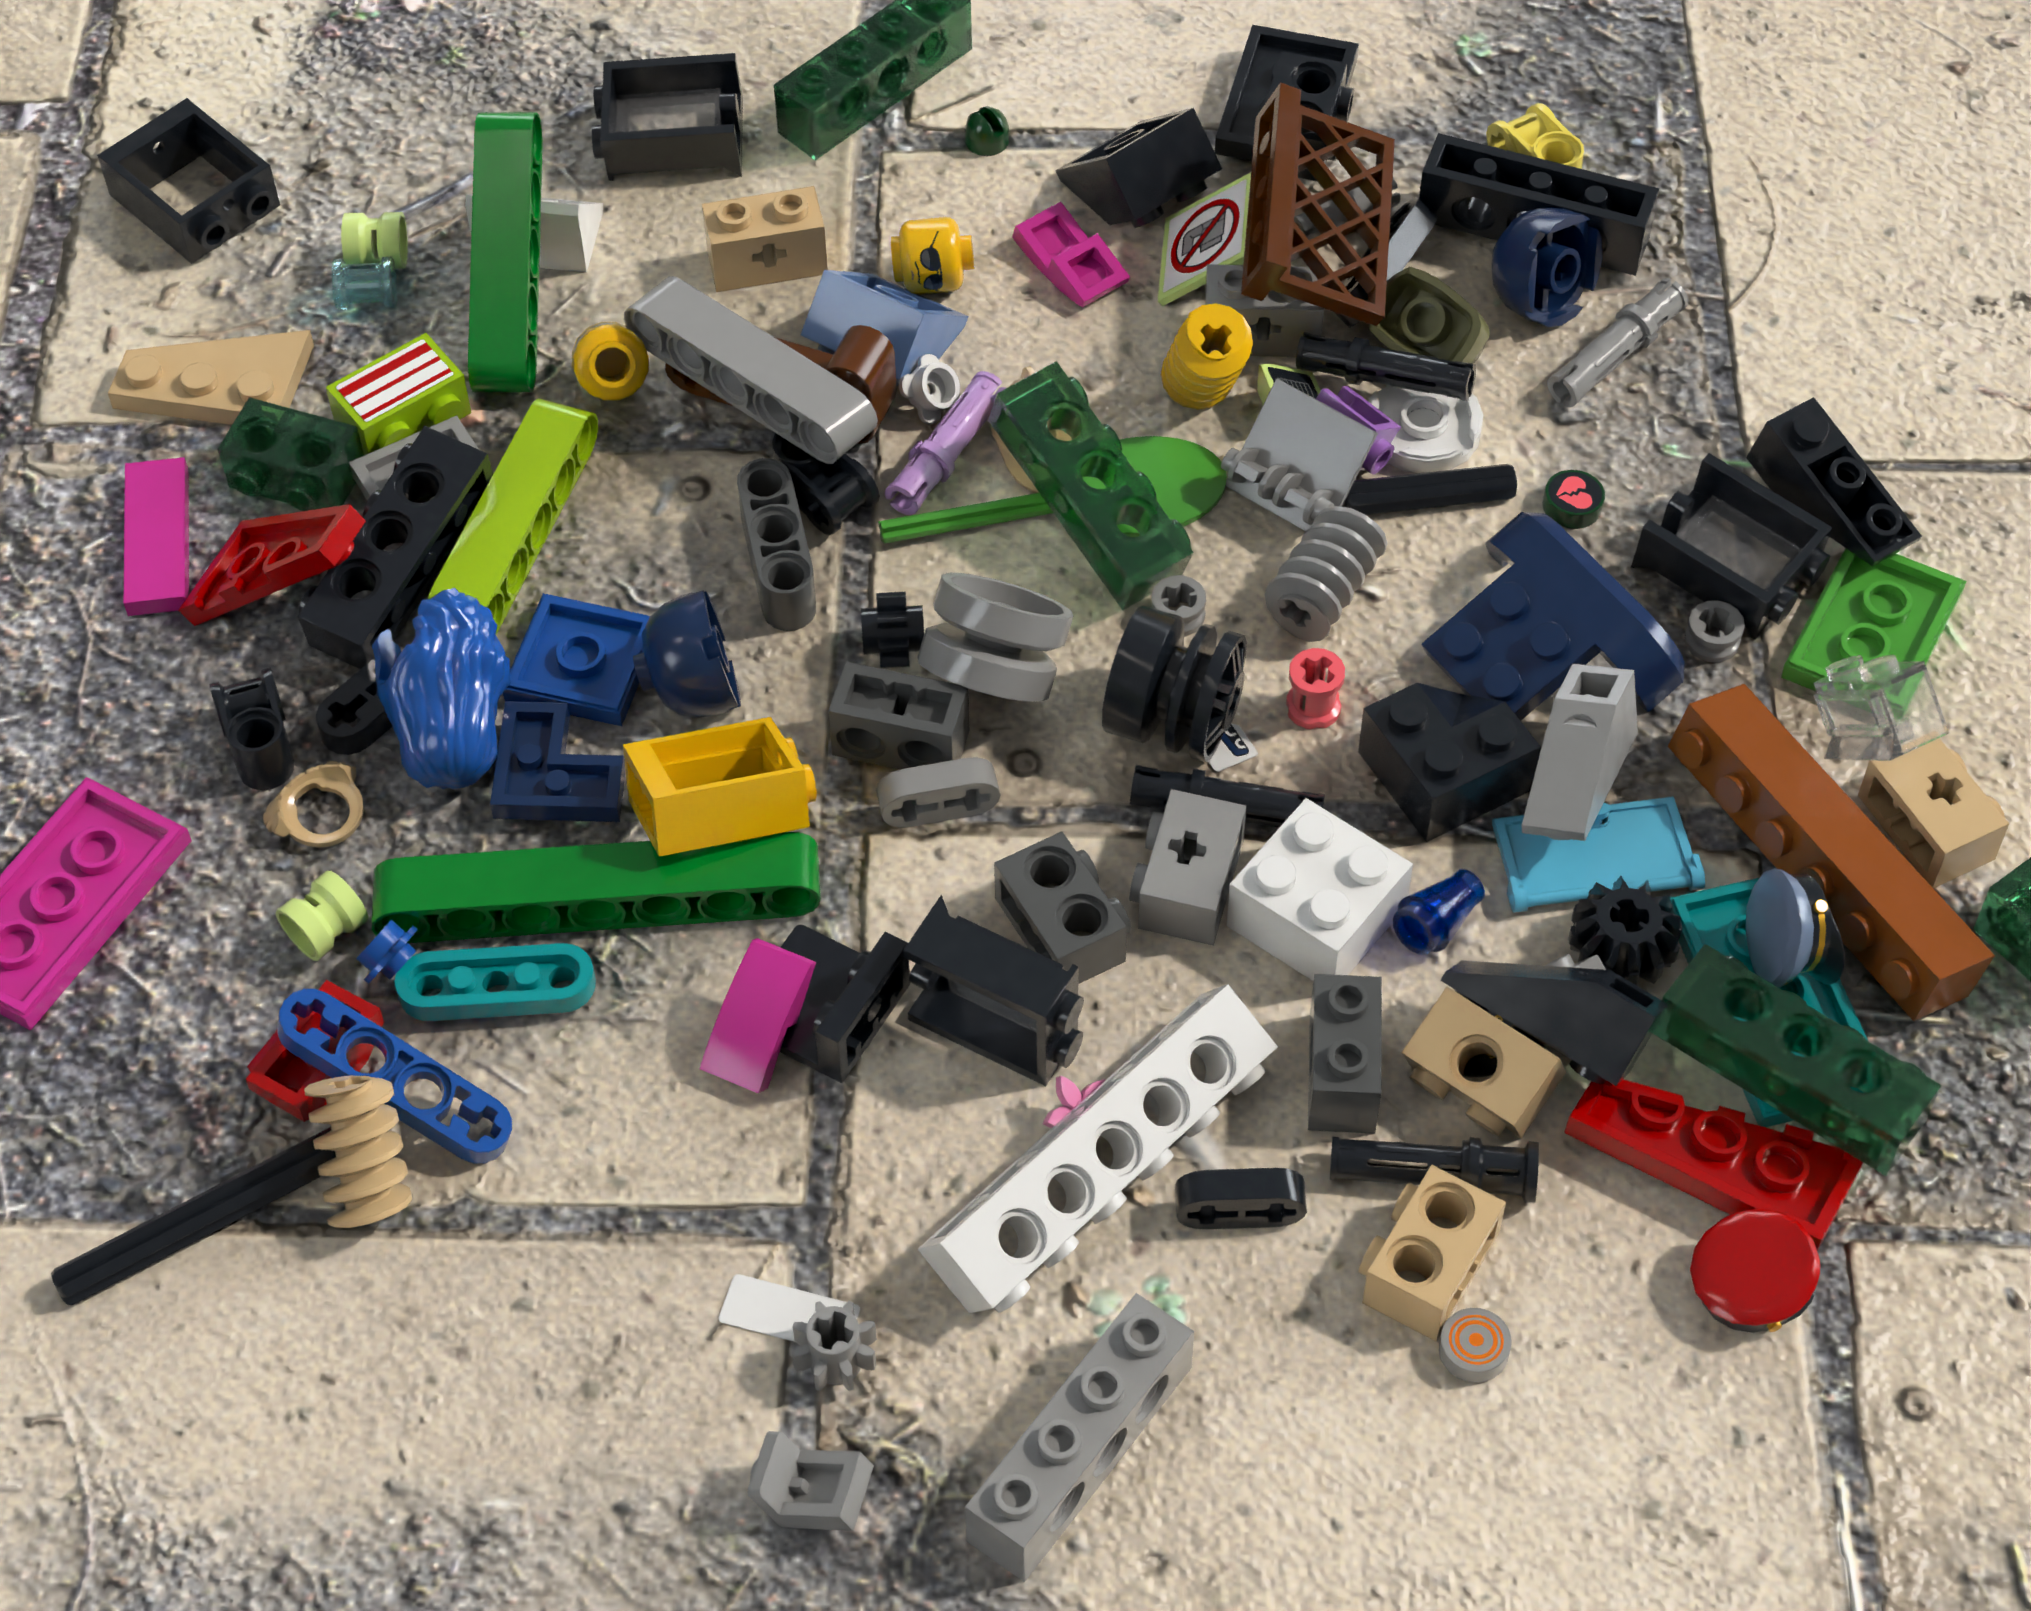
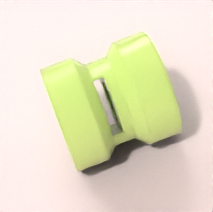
M384 212L379 218H368L364 213H344L341 225L343 260L347 270L366 269L372 263H381L386 269L406 268L408 234L403 212Z
M328 870L311 883L310 892L304 899L291 898L278 908L275 913L278 922L290 940L313 961L320 960L333 949L336 936L343 932H355L369 919L366 908L354 890L339 875Z

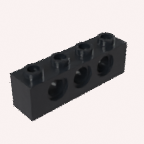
M1438 133L1422 171L1419 198L1438 217L1435 225L1497 241L1510 223L1527 211L1537 208H1559L1583 214L1590 219L1587 220L1588 226L1598 229L1602 237L1603 259L1601 267L1636 276L1650 238L1660 188Z
M427 426L423 427L413 444L408 443L401 449L394 465L393 474L382 490H376L372 493L364 507L363 518L366 522L353 540L354 549L352 553L340 565L329 569L319 585L310 587L302 598L297 617L309 646L358 669H362L367 663L375 659L372 645L381 632L388 629L391 631L392 640L396 639L448 559L493 476L488 453ZM435 496L427 502L415 503L422 497ZM404 543L395 550L384 551L391 544ZM372 591L364 598L351 599L358 592Z

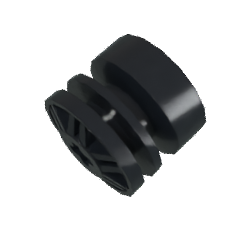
M1144 605L1138 607L1127 624L1112 663L1102 708V727L1104 731L1145 743L1150 740L1161 720H1165V747L1167 751L1178 753L1189 739V754L1191 758L1203 762L1212 759L1224 732L1229 729L1241 698L1247 647L1245 635L1228 631L1224 633L1216 647L1217 632L1215 626L1204 624L1200 626L1188 648L1184 647V621L1181 616Z

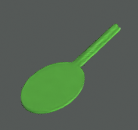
M1162 436L1124 438L1093 447L1073 458L1057 474L1053 482L1052 491L879 521L878 525L881 541L884 544L1058 513L1070 525L1100 536L1117 538L1153 536L1185 527L1209 513L1224 494L1227 475L1226 471L1221 468L1222 462L1214 453L1196 443Z

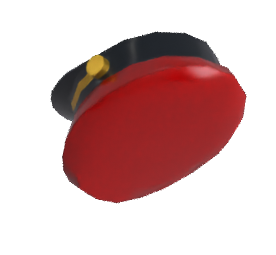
M1749 1209L1726 1216L1705 1231L1694 1248L1690 1273L1696 1295L1715 1320L1733 1330L1751 1333L1765 1330L1775 1332L1783 1324L1799 1317L1811 1304L1820 1276V1258L1814 1240L1799 1222L1778 1211Z

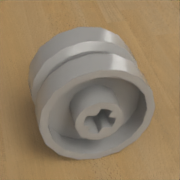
M950 572L942 574L933 606L937 614L948 623H941L926 628L917 657L918 663L929 672L945 680L978 692L1024 702H1042L1049 699L1057 667L1055 662L1043 651H1050L1065 646L1073 620L1072 611L1051 598L1014 584L966 573Z

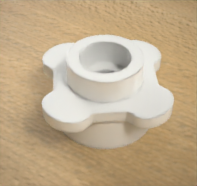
M926 354L919 357L918 367L911 374L903 375L900 378L899 391L904 398H908L912 405L918 409L919 418L923 423L934 424L940 420L941 411L951 407L958 400L960 383L957 374L949 365L939 362V359L932 354Z

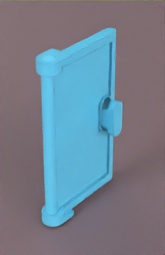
M1674 797L1616 804L1603 803L1585 841L1572 839L1554 840L1548 836L1522 833L1521 825L1524 815L1492 819L1494 834L1508 879L1507 896L1513 913L1527 911L1528 907L1587 899L1589 890L1594 887L1596 882L1612 890L1613 883L1620 876L1623 877L1628 887L1638 889L1639 886L1648 880L1651 892L1688 887L1690 891L1705 888V873L1699 854H1693Z

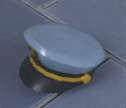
M1776 868L1764 871L1752 889L1746 910L1748 951L1758 981L1766 989L1774 990L1792 982L1799 973H1807L1822 984L1831 985L1836 983L1844 971L1845 953L1840 931L1829 909L1822 888L1815 878L1805 873L1788 874L1784 870Z

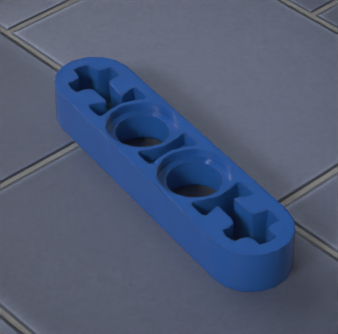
M302 989L293 992L284 1000L279 1010L277 1034L282 1045L291 1053L331 1078L353 1075L382 1078L390 1081L393 1086L394 1095L385 1105L396 1108L398 1119L465 1161L473 1164H485L497 1159L504 1152L512 1131V1118L508 1109L499 1100L318 989ZM312 1011L321 1015L320 1028L335 1039L338 1036L340 1027L347 1029L348 1031L339 1040L335 1054L327 1052L331 1037L322 1031L311 1028L305 1035L299 1033L296 1030L298 1018L295 1014L306 1018ZM368 1043L382 1051L385 1057V1064L376 1072L361 1073L355 1071L349 1065L346 1058L347 1052L355 1045ZM416 1079L430 1080L439 1087L442 1093V1100L433 1108L418 1109L406 1100L404 1096L405 1086ZM453 1098H458L462 1101L458 1112L460 1117L453 1114L450 1126L442 1124L441 1121L448 1115ZM484 1117L493 1123L490 1134L495 1139L484 1135L478 1142H475L467 1137L470 1125L463 1119L472 1124H477Z

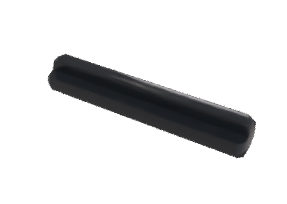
M1500 464L1355 480L1342 507L1352 508L1365 515L1508 500L1516 496L1517 476L1512 465Z

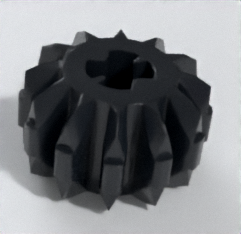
M1622 876L1613 883L1612 890L1596 882L1594 887L1589 890L1588 898L1579 899V903L1573 909L1571 918L1573 926H1571L1568 937L1570 950L1579 952L1578 962L1598 955L1606 970L1615 972L1637 985L1639 977L1655 984L1657 979L1662 976L1664 967H1671L1672 963L1676 961L1680 949L1678 940L1682 932L1681 916L1671 913L1670 895L1651 897V888L1648 880L1639 886L1638 889L1629 888Z

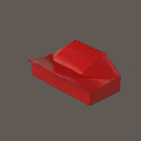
M328 980L318 989L336 998L380 1027L383 1026L384 1020L379 1007ZM312 1011L306 1018L295 1014L298 1018L296 1030L299 1033L305 1035L309 1029L316 1028L330 1036L320 1028L321 1015ZM340 1027L336 1039L330 1036L327 1052L335 1054L339 1040L348 1031L347 1029ZM276 1030L248 1064L247 1068L251 1073L245 1080L249 1090L305 1122L309 1120V1113L327 1103L326 1098L305 1096L304 1088L309 1084L330 1079L331 1077L286 1049L282 1045ZM361 1043L353 1046L347 1052V1061L355 1071L360 1072L367 1063L374 1045Z

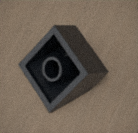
M1194 108L1142 120L1055 171L1060 181L1108 225L1131 221L1133 227L1138 228L1161 217L1164 214L1161 205L1174 197L1177 202H1182L1206 190L1208 187L1204 180L1222 170V167Z

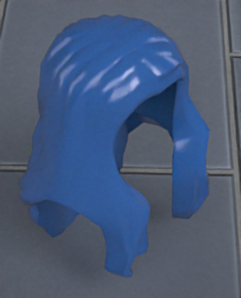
M456 588L439 592L431 599L421 601L418 607V616L412 620L415 638L411 644H406L402 652L400 646L392 640L391 631L388 629L381 632L372 645L375 656L377 696L400 742L402 765L409 777L418 781L426 788L436 786L441 789L465 788L481 779L491 768L498 754L495 729L497 705L500 696L511 683L509 658L506 657L503 646L495 635L497 624L493 619L492 612L489 608L480 605L477 598L465 595V593L458 592Z

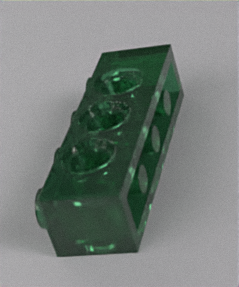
M895 0L774 84L778 133L816 161L972 50L971 0Z
M1055 361L997 393L988 421L1122 610L1151 595L1155 585L1162 579L1169 576L1183 575L1194 553L1191 549V542L1186 530L1177 520H1170L1159 505L1151 481L1144 473L1134 470L1122 453V445L1117 434L1109 425L1101 424L1089 407L1086 392L1077 379L1068 377L1058 362ZM1049 430L1064 431L1072 440H1059ZM1083 477L1097 478L1104 483L1106 488H1093L1083 480ZM1126 524L1132 526L1139 532L1140 537H1130L1123 534L1117 525Z
M1704 944L1663 996L1662 1001L1669 1004L1653 1032L1657 1037L1884 1176L1888 1175L1926 1122L1942 1086L1927 1077L1914 1064L1900 1061L1867 1041L1857 1030L1838 1024L1808 1006L1797 994L1778 988L1751 972L1740 960L1731 956H1725ZM1734 1017L1742 1018V1019H1744L1745 1021L1738 1020V1019H1736V1018H1734ZM1792 1052H1797L1805 1057L1795 1055ZM1850 1087L1857 1088L1863 1091L1864 1093L1857 1092L1851 1089Z

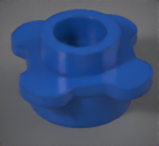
M391 920L360 953L356 960L370 971L364 981L369 984L379 972L390 980L412 957L416 950L407 941L418 930L414 925L405 932Z

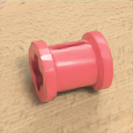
M1311 648L1301 651L1292 659L1289 667V680L1292 688L1287 694L1286 705L1288 716L1296 725L1305 729L1327 728L1335 723L1341 714L1338 691L1344 684L1345 666L1335 653L1322 648ZM1326 668H1328L1327 683L1325 682ZM1306 696L1305 709L1303 710V698Z

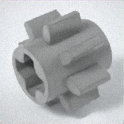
M848 1301L843 1308L837 1306L825 1307L822 1302H816V1313L811 1316L808 1323L794 1322L793 1324L794 1341L800 1345L792 1352L795 1371H804L811 1368L814 1374L815 1390L821 1391L826 1384H843L848 1391L853 1390V1379L858 1375L861 1368L865 1370H875L876 1368L875 1351L869 1347V1345L877 1340L874 1321H865L858 1324L854 1313V1303Z

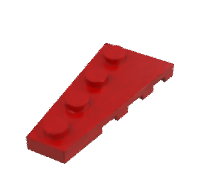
M1624 1079L1617 1086L1608 1081L1605 1084L1591 1081L1570 1114L1564 1131L1565 1134L1729 1215L1749 1209H1767L1786 1214L1803 1226L1814 1240L1817 1251L1871 1150V1147L1847 1141L1844 1149L1813 1141L1814 1131L1788 1124L1785 1125L1783 1132L1744 1122L1745 1112L1719 1106L1717 1110L1704 1111L1686 1106L1682 1095Z

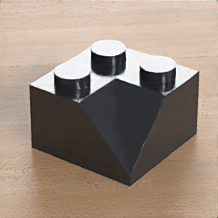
M1415 683L1363 708L1358 753L1424 840L1428 842L1530 792L1541 746L1505 701L1464 695Z

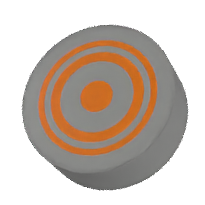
M1481 1308L1460 1310L1450 1316L1443 1326L1439 1342L1441 1361L1451 1374L1461 1380L1468 1382L1491 1380L1503 1371L1508 1362L1512 1343L1511 1334L1505 1322L1491 1311Z

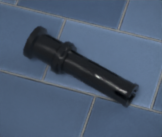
M1332 1137L1330 1180L1348 1179L1393 1184H1408L1410 1182L1414 1185H1420L1430 1166L1434 1165L1487 1193L1522 1196L1524 1203L1536 1202L1539 1142L1528 1141L1525 1148L1483 1145L1480 1138L1470 1137L1469 1141H1462V1147ZM1374 1159L1427 1163L1428 1165L1411 1166L1397 1164L1370 1163L1368 1162V1160ZM1442 1164L1458 1165L1460 1169L1441 1168L1439 1166ZM1488 1168H1496V1169H1510V1170H1518V1171L1515 1172V1173H1513V1172L1487 1171V1169H1488Z

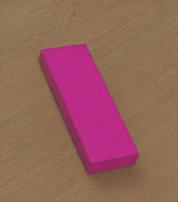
M185 457L125 463L123 603L127 615L134 616L178 611L189 595V469Z

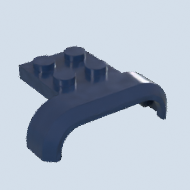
M1520 512L1485 542L1489 554L1503 568L1507 564H1510L1511 567L1421 644L1426 654L1466 695L1505 701L1520 721L1561 687L1572 664L1586 665L1599 653L1612 668L1634 670L1636 701L1647 712L1651 711L1680 686L1684 679L1685 661L1663 627L1573 537L1544 513Z

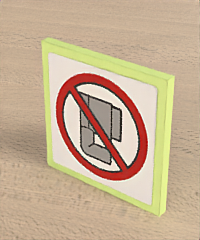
M1251 172L1165 218L1157 301L1162 306L1205 285L1207 264L1243 265Z

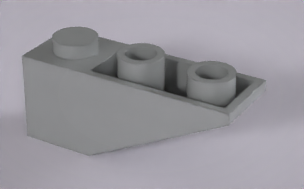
M1572 664L1554 698L1521 825L1522 833L1548 836L1554 840H1586L1638 734L1634 670Z

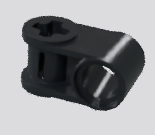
M775 433L772 440L773 459L787 466L792 477L799 509L807 515L812 524L826 535L834 534L841 529V521L861 506L870 508L879 501V490L874 479L867 469L855 459L850 458L847 454H843L833 464H826Z
M271 667L261 670L260 677L224 687L219 682L209 684L224 737L227 738L242 782L248 787L257 790H269L283 785L294 771V758L284 726L286 721Z

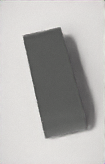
M759 458L743 466L737 476L743 530L762 614L766 622L779 630L795 631L808 625L816 614L813 565L792 477L787 466L771 458Z

